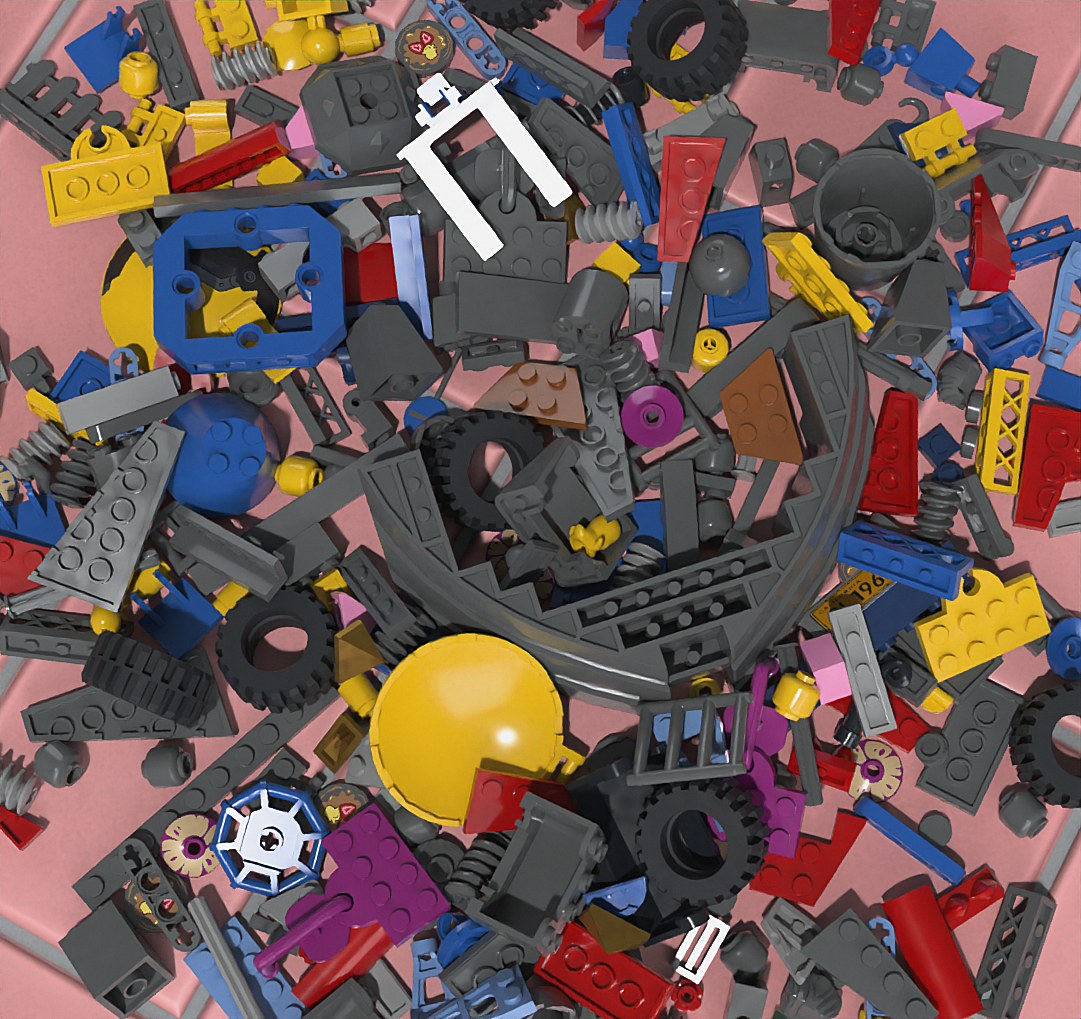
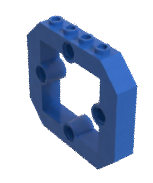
M297 203L288 204L285 207L262 205L257 206L255 209L241 210L232 207L224 211L196 210L193 213H184L153 243L154 338L159 348L191 375L317 367L347 336L344 244L340 230L309 205ZM246 228H255L252 232L243 233ZM309 242L310 262L303 263L298 267L295 273V280L300 296L303 300L311 303L312 331L264 334L259 326L248 323L237 328L234 336L191 339L190 312L199 309L205 302L206 296L199 277L196 273L190 271V249L239 246L244 250L253 251L265 244ZM310 280H319L315 285H306ZM186 288H194L188 294H181ZM249 341H258L257 345L252 348L244 347Z

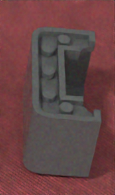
M526 791L519 805L525 809L522 815L523 821L516 820L514 825L517 827V830L488 886L483 885L480 890L484 895L483 898L481 897L478 900L472 897L464 913L474 922L543 957H547L550 952L555 954L563 940L561 932L566 922L571 923L578 910L576 902L581 892L586 893L593 880L591 872L596 862L601 863L604 859L608 845L605 844V835L598 824Z

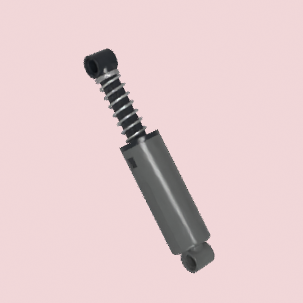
M632 66L624 67L614 73L612 82L608 81L610 88L592 109L582 103L577 105L578 101L576 100L575 107L567 105L565 111L586 128L592 123L598 126V120L603 118L601 112L608 110L609 107L630 102H633L634 108L640 107L648 100V92L644 81L635 73ZM530 116L522 119L520 122L523 124V126L526 128V130L529 132V134L532 136V138L535 140V142L538 144L541 150L548 151V149L544 146V144L528 126L527 122L530 119ZM498 134L444 165L476 209L486 196L474 183V162L477 155L483 150L502 149V139ZM422 178L401 190L400 198L402 202H393L384 207L380 212L381 221L390 240V216L420 213L424 237H430L444 229V219H452Z

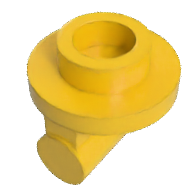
M937 686L921 706L927 712L937 714L945 711L954 698Z

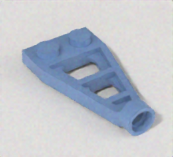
M1076 241L1072 242L1060 268L1046 345L1038 360L1040 363L1060 371L1067 357L1081 341V324L1072 336L1064 335L1058 329L1065 311L1081 316V307L1073 305L1070 301L1072 284L1075 280L1081 279V243ZM1058 349L1061 355L1053 353L1051 350Z
M702 710L684 712L681 744L685 739L700 733ZM716 710L710 764L729 763L723 723ZM671 713L659 714L653 717L652 730L659 745L665 743L667 746ZM680 746L678 768L696 766L689 761ZM732 776L723 777V781H728ZM713 818L718 832H723L724 830L721 825Z
M436 938L410 943L413 957L411 1019H426L432 1012L442 1009L456 999L441 981L445 994L444 1001L430 1005L425 1001V980L431 977L439 978L438 974L444 970L437 961L438 947ZM430 954V960H423L424 955ZM460 1014V1015H458L457 1017H455L454 1019H463V1018H462V1015Z
M517 964L510 969L500 970L495 977L487 978L478 984L477 989L472 988L463 994L462 998L455 999L426 1019H454L460 1014L463 1019H521L536 1012L537 1009ZM488 997L496 999L498 1007L494 1012L480 1017L470 1016L469 1012L472 1007Z

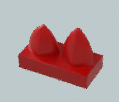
M812 738L820 783L849 792L857 767L853 750L843 745L835 749L831 754L823 752L818 739ZM794 746L787 770L800 775Z
M986 867L938 898L936 902L949 931H952L1004 897L1005 893Z

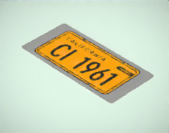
M858 569L844 583H841L807 611L800 624L815 638L828 633L833 636L827 612L855 603H860L863 611L897 582Z

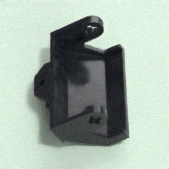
M665 743L649 750L646 771L664 770L667 750ZM629 755L565 785L578 815L598 824L605 835V844L608 845L604 859L601 863L596 862L591 872L593 875L592 885L595 890L646 875L644 871L647 869V865L645 862L640 863L637 852L641 850V845L635 844V833L641 827H638L636 823L639 814L645 811L644 805L648 799L668 783L628 786L626 782L627 774H632L634 758L631 759ZM698 810L684 811L679 816L677 823L678 839L684 851L701 864L709 866L722 864L724 860ZM647 877L648 889L645 900L634 913L629 915L634 926L651 934L649 940L643 944L644 948L689 932L708 922L710 916L706 908L710 905L706 901L702 906H691L689 904L690 899H686L682 903L672 899V892L667 891L663 894L656 888L659 884L654 877L649 880Z

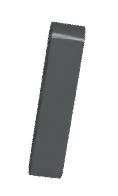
M796 298L689 389L687 395L704 420H710L723 410L719 393L762 353L772 348L777 364L782 359L790 333L820 324L821 320L801 298Z

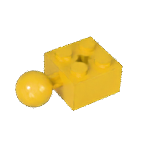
M276 0L279 21L307 18L309 31L304 35L301 42L304 57L310 63L317 66L333 62L339 53V41L337 36L330 29L326 28L324 15L347 12V0Z

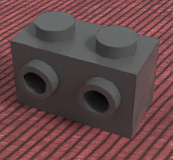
M1006 44L997 52L991 53L986 64V69L989 70L987 79L983 81L978 93L981 101L1004 108L1002 117L1009 120L1023 112L1038 56Z
M318 521L271 553V555L279 558L288 576V579L283 584L285 588L287 585L297 586L300 592L307 589L308 585L313 583L311 579L321 572L325 575L339 565L338 561L342 559L340 552Z

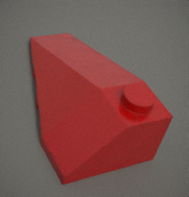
M979 174L972 178L970 186L969 290L1007 292L1009 281L1015 280L1016 262L1011 261V248L983 176Z

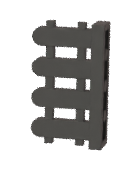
M41 60L36 65L30 62L26 66L28 72L15 84L9 82L5 85L7 92L0 88V115L61 162L71 160L72 142L79 136L76 131L88 119L95 122L90 127L95 136L92 141V147L99 148L107 141V137L101 131L102 125L110 126L121 132L119 129L122 125L121 115L113 110L106 112L103 116L97 113L100 105L98 97L94 94H85L80 99L76 97L77 84L74 78L63 77L58 82L52 78L55 75L54 64L49 60ZM44 85L50 88L38 101L31 98ZM66 102L70 103L72 107L59 119L53 115Z

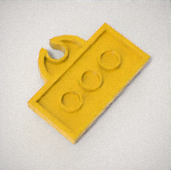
M102 125L101 131L107 137V142L101 148L92 147V141L95 137L91 128L84 130L73 143L71 160L41 166L50 224L53 227L153 208L154 196L171 194L161 142L131 148L129 141L119 130Z
M769 232L762 242L778 261L775 269L781 281L785 282L788 280L793 284L788 290L794 296L801 298L807 305L817 308L827 321L850 315L854 332L866 333L873 326L872 321L867 316L868 311L859 302L854 301L849 294L848 286L832 274L830 264L814 252L811 248L812 243L807 236L799 232Z
M973 566L968 571V574L973 576L975 584L969 592H963L964 579L961 577L959 595L954 601L941 598L942 611L913 623L930 675L938 680V683L1051 633L1033 575L1025 573L1002 584L1000 579L990 571Z

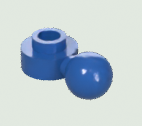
M911 43L899 45L895 52H891L886 46H875L864 54L863 64L878 69L882 77L890 73L897 63L902 67H910L919 56L917 47Z
M641 233L636 239L631 240L627 238L619 241L624 251L634 252L632 258L641 265L640 272L649 274L660 270L662 262L657 261L658 247L651 244H643Z

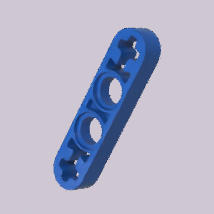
M862 796L854 806L853 811L859 817L866 819L867 823L949 884L957 887L965 876L966 871L871 799Z

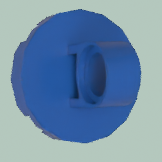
M947 289L952 329L946 334L950 335L952 342H947V347L949 351L962 350L964 344L963 327L994 322L993 306L960 309L955 289Z
M444 913L437 922V934L442 941L437 952L438 963L443 969L447 968L491 930L474 922L472 919L468 920L462 913ZM453 919L456 927L450 931V922Z

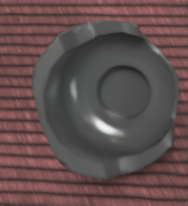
M960 352L954 360L945 365L937 377L936 390L938 391V402H944L963 410L981 376V364Z
M262 370L227 372L226 375L231 395L241 397L258 408L268 404L276 396L280 388V383L277 382L275 384Z
M810 972L801 985H798L791 976L780 998V1008L787 1019H833L839 1014L842 1007V999L831 984V981L824 975Z

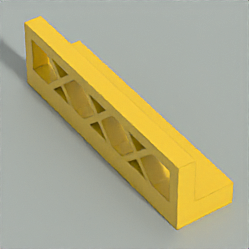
M994 368L985 376L984 397L981 407L973 474H977L980 482L983 484L985 494L988 492L1011 496L1017 494L1031 375ZM1006 379L1021 382L1020 394L1014 399L1005 390ZM1007 407H1010L1017 416L1016 424L1010 429L1001 419L1002 411ZM1005 436L1014 446L1013 454L1006 459L998 449V441ZM996 458L1000 462L998 465H996ZM1001 466L1010 475L1009 486L993 483L995 470Z

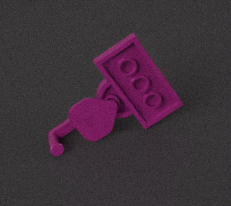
M766 657L755 665L750 691L753 693V703H748L743 762L746 763L747 773L732 776V778L740 782L738 788L742 792L749 789L755 796L751 799L755 807L761 805L765 813L760 819L762 823H768L769 834L764 838L765 841L769 842L768 852L794 858L797 853L808 792L776 785V770L769 757L785 746L789 722L788 718L775 711V707L763 705L768 678L775 675L779 670L778 661L773 657ZM734 706L726 707L722 722L725 740L729 746L731 744ZM730 748L727 749L728 757L730 755ZM699 811L712 838L727 841L725 832H718L713 818Z
M373 802L320 841L338 866L328 879L325 895L308 894L292 905L285 916V923L289 931L256 954L253 958V964L265 978H273L279 971V965L276 961L297 945L301 946L305 954L312 961L318 963L326 962L347 947L351 928H366L377 922L398 948L450 910L451 906Z

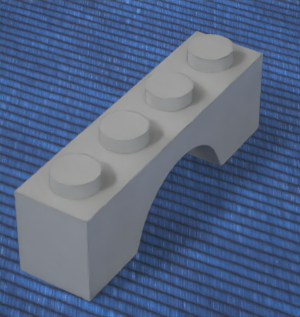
M360 198L344 202L338 207L336 212L327 218L323 217L340 230L344 247L357 253L382 237L380 222ZM309 242L287 243L279 250L267 253L258 263L261 276L282 303L299 293L295 273L303 263L310 262Z

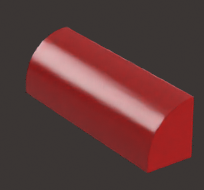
M279 119L271 121L168 169V178L171 190L176 194L207 191L291 153L282 121Z
M929 884L882 903V908L888 921L894 928L895 937L917 987L940 1013L934 1019H964L984 1010Z
M378 922L366 928H351L347 947L330 960L322 963L317 962L295 985L291 992L307 1008L313 1010L351 977L358 983L376 965V962L394 946V943Z

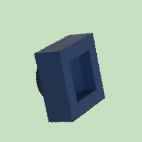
M939 425L918 442L919 452L934 469L946 462L961 449L942 425Z

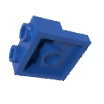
M1011 290L977 306H993L994 322L963 327L964 334L973 344V352L989 372L994 368L1007 370L1013 365L1015 359L1023 355L1027 358L1033 357L1043 346V329Z

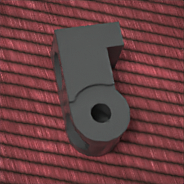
M358 389L346 393L343 398V408L347 417L351 421L358 423L364 430V433L360 436L363 444L369 451L395 435L393 426L373 401H361Z

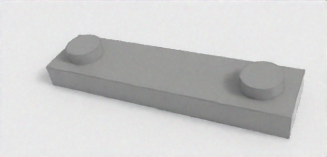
M860 603L827 612L837 648L845 663L852 698L864 737L868 738L897 729Z

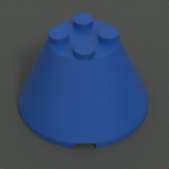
M210 393L188 400L167 418L164 424L187 432L166 487L179 504L204 517L229 518L253 509L270 493L276 482L275 473L277 466L281 464L280 443L272 423L254 404L235 395Z

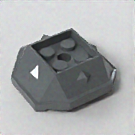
M377 55L319 64L301 88L299 94L315 149L329 160L341 166V169L350 176L396 169L408 165L410 162L406 158L400 160L397 154L430 128L422 127L415 118L422 111L418 105L424 102L417 93L420 85L415 71ZM362 104L368 105L372 109H366Z

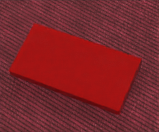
M573 919L571 923L566 922L561 932L563 940L555 954L550 952L547 957L540 956L533 970L534 974L603 1019H658L676 986V983L626 951L607 954L584 924L576 919Z

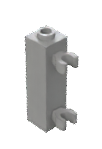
M716 94L707 99L703 105L657 130L652 129L643 134L654 175L662 171L663 136L698 137L725 114L732 117L739 116L736 105L732 101L728 102L724 94L719 96Z
M166 366L58 403L56 406L67 435L176 398L179 396L177 390L181 389V385L176 372H170L169 367Z

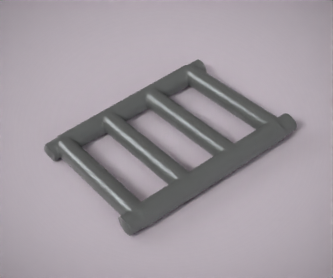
M658 368V373L655 374L656 381L660 385L666 384L668 389L677 396L687 416L684 418L681 431L677 436L694 427L702 438L665 460L693 459L709 449L712 452L717 451L721 447L720 443L672 371ZM623 393L618 395L620 408L623 407L625 402L622 398ZM650 412L647 415V421L649 422L659 415L656 412ZM635 445L629 449L626 448L631 480L639 491H644L649 487V482L660 477V462L641 472L634 460L655 448Z
M751 691L732 692L637 704L636 712L640 719L632 774H627V785L642 786L746 774L747 767L746 763L743 762L747 708L748 703H753V693ZM734 706L729 763L710 764L716 708ZM702 710L697 764L692 767L678 768L684 712ZM671 713L664 770L646 771L653 715Z

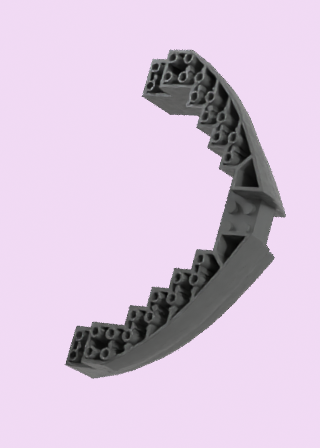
M845 315L791 332L787 340L782 358L803 412L799 426L811 459L803 461L790 490L793 499L782 503L771 528L775 539L542 613L532 582L500 592L491 561L464 570H458L420 449L361 467L357 470L398 597L404 604L412 607L415 605L423 611L444 637L455 634L477 633L492 635L516 644L542 665L551 678L558 694L591 705L637 715V704L672 700L670 687L719 671L723 672L730 693L744 692L751 684L755 665L766 657H774L777 650H773L772 647L783 645L787 642L829 581L838 563L836 560L840 532L855 523L859 511V505L870 470L875 428L869 415L868 389L858 360L857 341L851 316Z

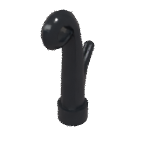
M891 658L879 666L884 683L887 681L888 684L896 689H902L910 683L912 669L905 660ZM899 668L901 677L896 680L893 670ZM851 698L847 715L843 723L839 724L833 738L849 748L856 749L863 735L861 734L862 727L853 698Z

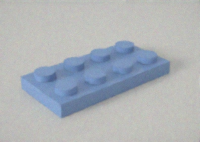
M236 916L232 917L220 928L266 1019H302L311 1011L291 992L293 987L280 971H278L275 977L268 979L256 969L253 964V958L263 949ZM204 941L183 959L184 962L230 1019H244Z

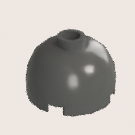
M714 234L703 238L694 247L689 261L690 274L696 287L709 296L712 294L727 297L737 293L747 284L750 278L748 275L750 267L752 268V261L746 247L735 237L726 234Z

